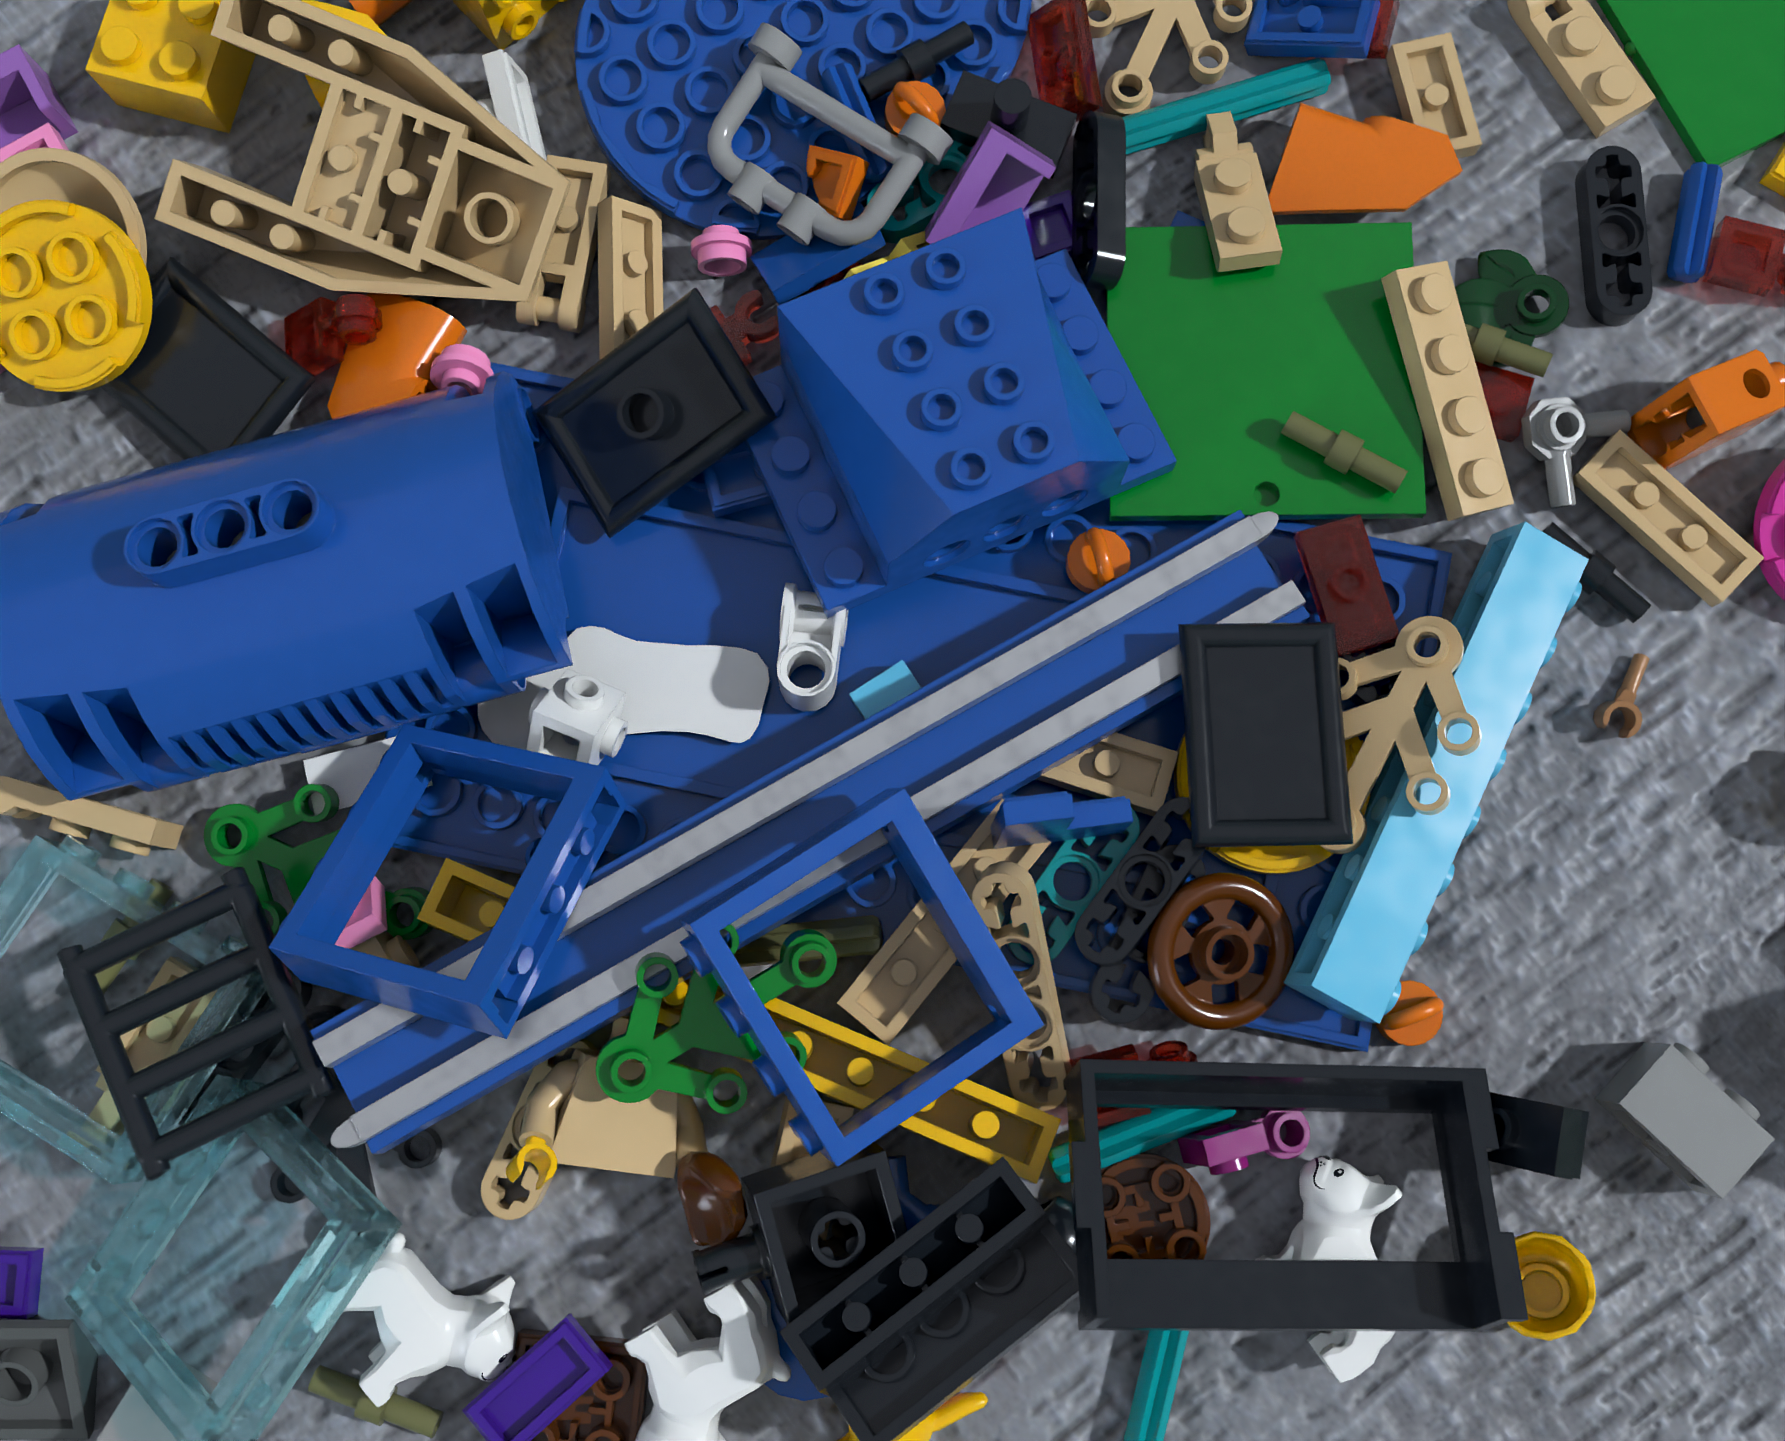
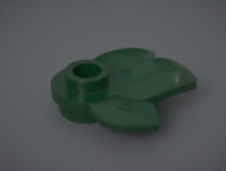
M1496 249L1480 252L1477 262L1479 278L1470 279L1455 287L1465 324L1480 328L1482 323L1506 330V338L1532 346L1535 338L1544 337L1556 331L1565 321L1569 310V296L1564 286L1550 276L1536 275L1526 257L1511 250ZM1532 296H1542L1548 301L1549 306L1541 313H1532L1525 308L1524 303ZM1475 361L1477 370L1480 371L1509 367L1494 361L1492 367Z

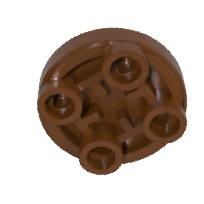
M1142 1152L1101 1169L1107 1259L1204 1260L1207 1253L1206 1246L1209 1240L1211 1225L1209 1206L1198 1182L1187 1170L1169 1158L1148 1152Z

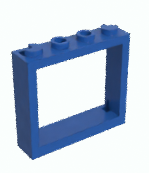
M404 724L390 748L382 756L378 768L358 801L351 807L346 821L326 854L317 863L312 877L289 915L282 921L269 949L301 981L507 1039L616 828L627 803L606 767ZM435 773L561 801L466 980L335 945Z
M905 788L885 789L679 920L689 935L680 941V944L688 955L687 959L701 978L711 972L725 995L716 1002V1005L726 1023L737 1038L748 1032L759 1050L761 1056L752 1061L759 1077L774 1098L784 1092L798 1114L788 1121L792 1131L800 1139L810 1157L820 1151L836 1167L846 1162L1044 1025ZM880 829L992 1016L993 1021L837 1126L719 931Z

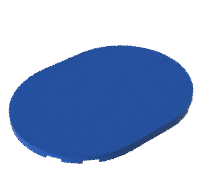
M585 0L583 8L579 10L574 44L576 78L580 100L590 130L602 153L628 186L649 204L669 217L702 231L713 225H730L736 227L740 234L747 236L751 240L781 239L787 235L776 225L782 214L765 204L759 215H755L732 200L727 193L733 183L726 180L713 167L707 152L708 133L715 117L756 56L749 49L748 43L762 22L768 23L782 31L802 50V55L792 68L791 73L825 93L822 86V72L828 67L848 62L853 66L859 80L896 59V51L917 39L926 42L954 25L965 21L973 33L974 44L937 64L936 73L920 81L930 84L939 91L944 99L947 110L963 70L998 84L1003 80L1010 79L1026 38L1032 0ZM766 87L732 139V150L738 158L745 162L756 164L774 177L777 182L795 193L799 192L806 195L816 203L819 200L815 194L812 178L807 176L806 170L809 146L813 145L850 154L842 133ZM893 90L868 103L876 124L885 130V106L887 98ZM882 181L873 184H865L863 182L858 198L863 207L867 206V199L871 190Z

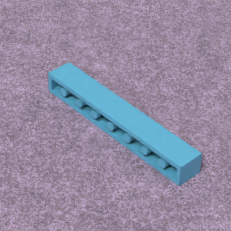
M1522 522L1491 535L1451 621L1459 631L1464 645L1462 661L1452 674L1466 712L1476 719L1481 729L1482 739L1480 745L1474 752L1464 756L1453 755L1443 748L1437 735L1441 716L1428 685H1426L1414 708V712L1435 771L1445 780L1450 789V802L1442 812L1435 815L1421 814L1412 807L1406 796V786L1409 778L1397 744H1395L1369 798L1364 815L1367 822L1366 837L1356 850L1343 854L1284 984L1349 1020L1380 1024L1383 1015H1386L1395 1006L1401 993L1400 977L1409 957L1419 950L1427 936L1428 924L1426 920L1436 898L1447 889L1452 881L1455 871L1452 862L1462 840L1473 831L1479 821L1481 808L1478 804L1488 782L1500 772L1507 756V752L1504 749L1514 725L1525 716L1531 705L1532 694L1529 691L1539 669L1550 660L1557 646V639L1554 637L1564 614L1574 606L1581 594L1582 584L1579 580L1589 559L1527 522ZM1457 723L1448 730L1447 740L1453 744H1463L1472 736V728L1467 724ZM1432 782L1422 784L1417 789L1416 800L1421 804L1436 802L1441 794L1440 786Z

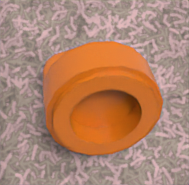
M900 81L896 83L893 91L887 98L884 121L886 130L898 137L899 132L912 113L920 114L940 127L946 112L944 99L939 91L928 83L920 81Z
M1092 527L1080 534L1071 544L1066 558V572L1072 584L1082 592L1090 594L1128 572L1131 564L1130 551L1125 541L1115 532Z
M1411 980L1400 981L1401 993L1395 1006L1390 1012L1383 1015L1380 1024H1374L1381 1035L1392 1043L1405 1046L1424 1044L1434 1038L1441 1027L1444 1003L1425 984Z

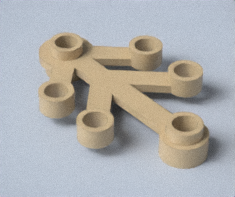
M1195 0L1083 1L1079 26L1084 34L1092 38L1105 37L1116 26L1152 14L1127 68L1111 75L1105 85L1102 99L1105 113L1124 117L1150 108L1153 87L1149 78L1175 23L1191 59L1189 63L1191 76L1202 84H1213L1222 78L1229 59L1228 51L1222 43L1211 40ZM1213 0L1215 4L1213 21L1217 28L1223 32L1235 33L1246 26L1252 11V0ZM1234 5L1240 9L1242 14L1230 16L1224 12L1223 7ZM1098 10L1104 12L1108 18L1097 22L1092 20L1088 13ZM1204 56H1210L1218 62V66L1206 68L1199 62V59ZM1123 86L1133 87L1139 91V94L1134 97H1127L1119 91V88Z
M1436 616L1416 618L1401 629L1394 647L1352 662L1338 658L1339 670H1345L1349 673L1348 682L1341 688L1342 701L1353 696L1358 686L1398 674L1399 676L1387 697L1343 712L1345 740L1368 733L1348 772L1353 844L1320 845L1325 850L1334 854H1346L1356 850L1363 843L1367 834V822L1361 809L1395 744H1397L1409 778L1406 786V796L1412 807L1421 814L1435 815L1442 812L1448 806L1451 797L1450 789L1445 780L1435 771L1414 712V708L1423 690L1428 685L1441 716L1437 735L1443 748L1453 755L1464 756L1474 752L1480 745L1482 739L1481 729L1476 719L1466 712L1452 674L1463 658V640L1457 628L1448 620ZM1425 638H1435L1441 643L1439 651L1431 657H1421L1416 653L1418 643ZM1457 723H1464L1472 728V736L1463 744H1453L1447 740L1448 730ZM1432 782L1440 786L1441 794L1436 802L1421 804L1416 800L1417 789L1422 784Z

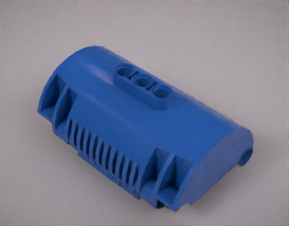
M503 371L492 374L486 379L482 394L471 396L464 387L453 385L65 492L48 499L45 504L26 503L1 512L0 700L23 747L46 779L69 801L128 785H133L145 792H154L206 778L214 773L228 772L296 753L303 754L400 728L403 724L462 709V706H472L524 692L527 677L572 666L573 662L565 624L566 618L570 617L534 444L540 441L539 426L532 414L534 408L526 390L517 383L512 374ZM312 512L309 520L303 526L296 528L299 520L304 515ZM244 531L242 537L231 546L233 539L240 532ZM176 550L174 556L166 563L168 557Z

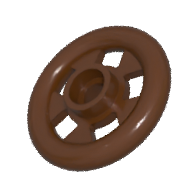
M1227 872L1200 876L1179 887L1154 920L1147 944L1148 971L1153 987L1161 1001L1179 1019L1195 1027L1208 1030L1238 1028L1262 1016L1282 994L1286 986L1284 981L1294 960L1292 926L1280 901L1271 891L1256 880L1244 875ZM1235 901L1247 905L1255 912L1246 929L1236 921L1227 919V915ZM1201 906L1209 915V920L1202 923L1191 937L1182 924L1196 908ZM1219 939H1222L1225 946L1224 953L1220 959L1213 961V947ZM1254 944L1268 946L1267 960L1262 974L1248 972L1254 960ZM1188 953L1190 965L1197 976L1182 984L1178 978L1174 960ZM1234 982L1235 1000L1223 1004H1213L1211 986L1213 984L1225 985Z

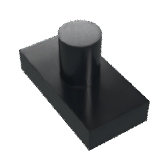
M963 70L940 127L952 140L973 148L987 122L991 121L1052 159L1056 166L1051 176L1053 179L1074 130L1078 114L1032 97L1029 86L1022 80L1010 78L998 84Z

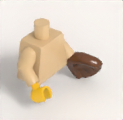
M624 1015L613 1022L610 1039L626 1032L630 1016ZM576 1048L571 1059L558 1062L529 1094L519 1136V1144L522 1148L506 1167L508 1180L513 1183L522 1173L524 1161L534 1164L538 1170L539 1179L536 1183V1190L542 1188L553 1177L557 1164L673 1179L675 1169L677 1168L678 1191L693 1242L698 1246H714L738 1237L748 1217L746 1202L742 1195V1186L735 1171L719 1156L708 1152L703 1122L692 1096L658 1089L649 1098L640 1102L623 1103L616 1101L604 1093L597 1081L595 1067L600 1051L586 1048ZM636 1059L626 1060L619 1066L618 1074L626 1080L636 1079L642 1074L644 1065Z

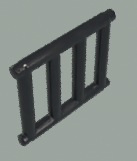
M236 867L221 876L223 885L85 950L82 945H74L63 948L57 953L64 978L137 1161L141 1164L148 1181L156 1180L172 1169L170 1161L311 1093L313 1098L316 1099L329 1096L337 1091V1085L331 1074V1068L324 1067L312 1043L315 1040L310 1030L314 1029L289 968L269 949L275 935L244 867ZM233 910L247 946L109 1010L95 974ZM259 971L273 1007L142 1070L134 1072L121 1040V1035L248 974ZM284 1031L299 1069L162 1135L159 1134L146 1102V1097Z

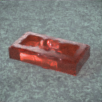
M1051 0L1030 14L1028 24L1039 100L1078 114L1077 122L1086 111H1096L1102 107L1086 0Z
M1361 515L1297 532L1294 539L1321 622H1335L1338 657L1395 641L1399 631Z

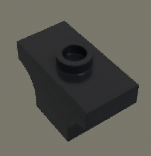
M1490 1092L1499 1149L1494 1152H1487L1488 1161L1559 1178L1580 1179L1589 1117L1588 1111Z

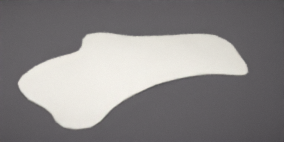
M587 626L576 628L567 637L573 662L572 666L527 677L524 692L478 704V718L481 728L492 743L526 750L531 725L528 723V715L537 693L543 687L550 690L568 668L580 674L594 677L602 683L626 692L621 719L628 721L627 734L660 731L690 732L708 735L728 742L743 743L752 737L759 725L770 681L768 667L758 653L743 648L643 642L618 635L606 628Z

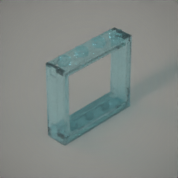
M36 835L0 886V959L59 874L139 924L182 903L174 901L170 908L164 906L150 897L156 888L153 884L124 868H120L116 875L97 864L103 855L101 852L93 847L84 845L70 835H66L62 843ZM209 921L167 940L205 965L247 946L245 941L230 934L227 935L223 942L204 930ZM257 970L219 988L177 1052L246 1020L266 991L259 971ZM0 1059V1112L113 1185L142 1180L145 1174L141 1164L137 1161L126 1131L122 1135L117 1134ZM217 1064L146 1098L160 1135L176 1128Z
M217 1074L208 1089L200 1097L185 1123L265 1084ZM286 1105L170 1161L172 1169L162 1177L153 1181L146 1179L132 1201L125 1207L121 1217L64 1299L177 1441H257L402 1225L383 1203ZM245 1132L322 1212L328 1221L210 1395L132 1302L131 1297L239 1137Z

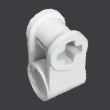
M786 583L780 614V645L777 660V676L780 691L785 701L793 708L804 712L816 711L828 704L836 690L841 646L844 647L849 610L839 611L827 619L815 592L799 591L796 584ZM811 664L819 667L824 672L823 680L812 688H801L790 681L791 673L801 665Z

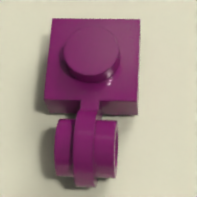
M1265 1110L1260 1117L1247 1121H1229L1195 1131L1177 1140L1183 1163L1205 1166L1209 1168L1211 1175H1219L1248 1167L1247 1156L1262 1151L1278 1159L1298 1157L1308 1146L1310 1127L1301 1111ZM1284 1123L1287 1132L1285 1139L1282 1141L1280 1138V1127Z

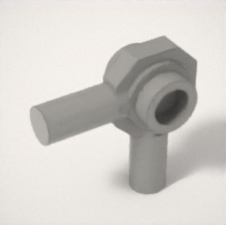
M1568 397L1541 399L1530 405L1521 418L1524 448L1539 461H1544L1550 509L1576 505L1571 457L1576 455L1587 438L1612 436L1619 429L1627 434L1631 428V417L1627 410L1583 413V410Z

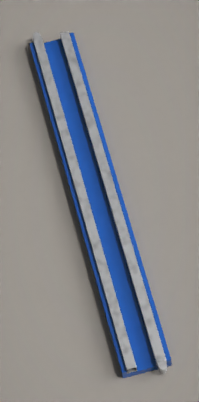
M1241 510L1234 512L592 872L507 1039L367 999L310 1030L315 1040L312 1043L324 1067L334 1069L356 1112L349 1116L350 1118L333 1132L330 1140L331 1144L337 1148H351L367 1143L372 1154H384L433 1124L445 1119L631 1012L638 988L635 969L639 960L649 953L660 952L668 955L676 965L679 976L678 984L687 980L692 975L693 967L687 959L688 955L680 944V941L689 936L679 921L681 918L885 789L905 788L933 837H936L1037 779L1047 771L1058 767L1098 744L1101 740L1115 732H1119L1180 697L1183 693L1178 624L1305 622L1310 617L1303 606L1306 600L1293 580L1284 585L1281 583L1257 546L1271 534L1278 523V515L1268 511L1251 517H1245ZM880 829L734 921L732 925L739 936L737 950L896 860L897 856ZM492 929L421 969L466 980ZM725 929L720 930L719 932L723 939L728 943L729 932ZM654 964L647 968L643 979L651 986H660L667 981L670 970L662 964Z

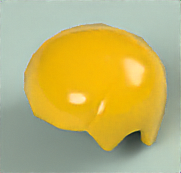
M1532 1231L1514 1237L1528 1320L1507 1322L1508 1325L1523 1336L1552 1341L1576 1333L1592 1313L1596 1300L1595 1279L1590 1262L1583 1253L1562 1236Z

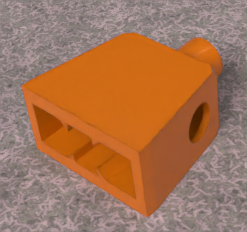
M1755 349L1693 374L1631 416V428L1627 435L1665 470H1668L1742 435L1784 409L1785 365L1780 362L1769 363L1765 354ZM1697 407L1705 423L1690 429L1686 421L1687 412L1689 409Z

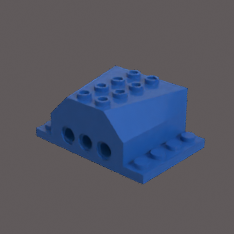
M1022 207L777 306L781 365L752 376L777 415V418L744 442L827 619L839 611L849 610L1173 471L1177 462L1066 248L1035 261Z

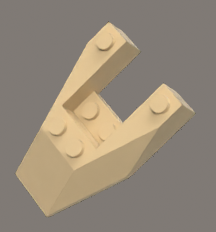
M221 0L211 31L212 36L330 84L293 203L206 167L172 159L154 218L155 220L332 291L530 302L571 182L412 46L300 0Z

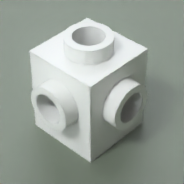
M567 668L550 690L543 687L537 693L528 715V723L531 725L526 750L599 765L605 755L612 758L615 757L624 742L628 730V721L621 719L626 692L602 683L594 677L583 675Z

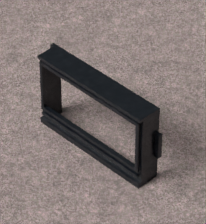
M1080 1059L1063 1080L1064 1090H1066L1070 1143L1068 1146L1080 1310L1078 1311L1079 1330L1482 1332L1506 1322L1528 1320L1514 1232H1500L1487 1156V1152L1498 1150L1499 1145L1486 1068ZM1097 1107L1432 1114L1454 1262L1107 1259Z

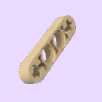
M1000 861L990 864L981 872L972 892V903L999 948L1008 943H1020L1026 946L1033 954V966L1024 971L1013 970L1031 1003L1044 1013L1047 1024L1005 1051L1003 1058L1009 1087L1014 1098L1041 1111L1055 1109L1064 1101L1066 1090H1064L1063 1080L1072 1070L1035 883L1031 874L1024 867L1014 862ZM996 883H1004L1008 893L1019 894L1015 897L1010 911L1012 923L1002 927L1001 925L1005 918L1003 903L999 897H989ZM1042 1049L1040 1056L1042 1072L1045 1077L1052 1078L1049 1087H1040L1036 1077H1029L1034 1063L1033 1051Z

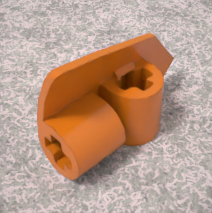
M1300 103L1281 154L1282 159L1268 197L1273 216L1405 212L1460 175L1463 170L1449 136L1388 116H1371L1361 122Z
M367 293L352 330L327 404L331 418H337L438 390L430 379L432 362L437 356L441 355L442 350L447 346L461 344L467 330L457 319L433 305L397 294Z

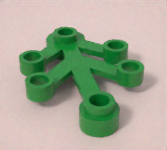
M305 785L297 791L294 799L262 812L246 804H228L213 812L206 822L204 843L209 855L221 865L245 868L263 909L269 911L272 915L273 925L271 928L275 936L282 921L288 914L280 903L273 900L262 862L282 871L295 905L312 877L317 863L324 857L339 830L296 847L272 837V835L303 821L316 823L325 822L333 818L339 809V797L336 791L329 785ZM316 791L323 796L325 801L324 809L318 815H315L308 805L310 796ZM232 824L236 825L242 834L241 841L237 847L231 846L227 839V831ZM408 887L392 892L385 888L386 931L393 937L400 935L403 940H410L424 936L433 929L432 926L417 919L429 891L421 887ZM402 902L409 904L414 911V919L409 926L401 924L397 918V909Z
M731 923L723 929L729 932L727 945L734 955L738 949L739 936ZM801 929L795 931L784 940L780 949V961L750 978L749 981L763 1004L795 985L804 988L818 987L827 982L833 975L837 965L836 951L830 941L816 930ZM810 950L820 952L822 962L818 969L813 972H803L799 969V959L805 952ZM660 952L645 955L639 960L635 969L638 988L626 1032L610 1039L601 1048L597 1056L595 1069L598 1084L606 1095L623 1103L643 1101L660 1089L706 1099L709 1106L721 1114H730L738 1111L746 1102L748 1092L745 1081L737 1070L730 1067H721L711 1073L670 1061L693 1047L753 1061L761 1056L759 1050L748 1032L737 1038L726 1023L716 1005V1002L725 995L715 999L718 983L710 972L701 978L694 968L679 1022L654 1036L662 998L674 991L678 984L679 976L674 961L668 955ZM654 964H662L670 970L667 981L660 986H651L643 979L647 968ZM780 1031L787 1044L796 1047L795 1057L803 1069L807 1060V1052L803 1043L794 1033ZM629 1059H636L644 1065L642 1074L633 1080H626L618 1074L619 1066ZM724 1080L734 1081L738 1085V1090L731 1099L719 1100L713 1095L714 1088L718 1083Z

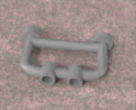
M762 22L748 43L749 49L756 56L715 117L709 130L707 152L713 167L726 180L733 183L727 193L732 200L755 215H759L765 204L778 211L782 216L776 225L784 233L804 246L809 245L814 235L838 246H855L872 239L885 225L925 162L927 161L934 165L940 164L953 144L952 138L936 123L917 113L910 115L897 137L792 74L791 70L802 55V50L782 31L768 23ZM765 87L893 164L881 185L858 217L846 221L837 219L827 213L823 207L802 193L793 192L777 182L774 177L756 164L745 162L733 153L732 139Z

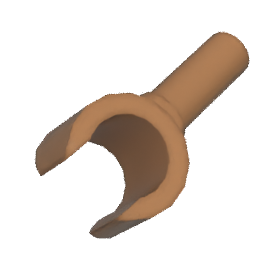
M1639 653L1633 655L1622 685L1617 690L1614 700L1604 702L1596 708L1593 720L1597 728H1605L1610 720L1611 713L1618 708L1622 711L1625 719L1624 725L1619 730V738H1629L1639 731L1643 721L1642 713L1634 702L1637 697L1636 692L1650 660L1646 655Z

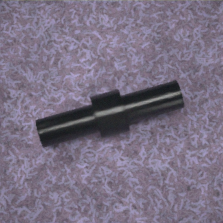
M962 21L926 42H923L921 39L911 42L896 51V59L859 79L858 81L867 102L870 103L890 92L896 83L900 81L924 80L936 73L937 64L973 45L975 42L974 36L968 24Z
M1551 522L1542 531L1589 559L1579 580L1582 584V590L1588 595L1595 591L1632 623L1641 618L1650 608L1651 604L1613 573L1616 566L1600 552L1594 550L1592 553H1589L1554 522Z

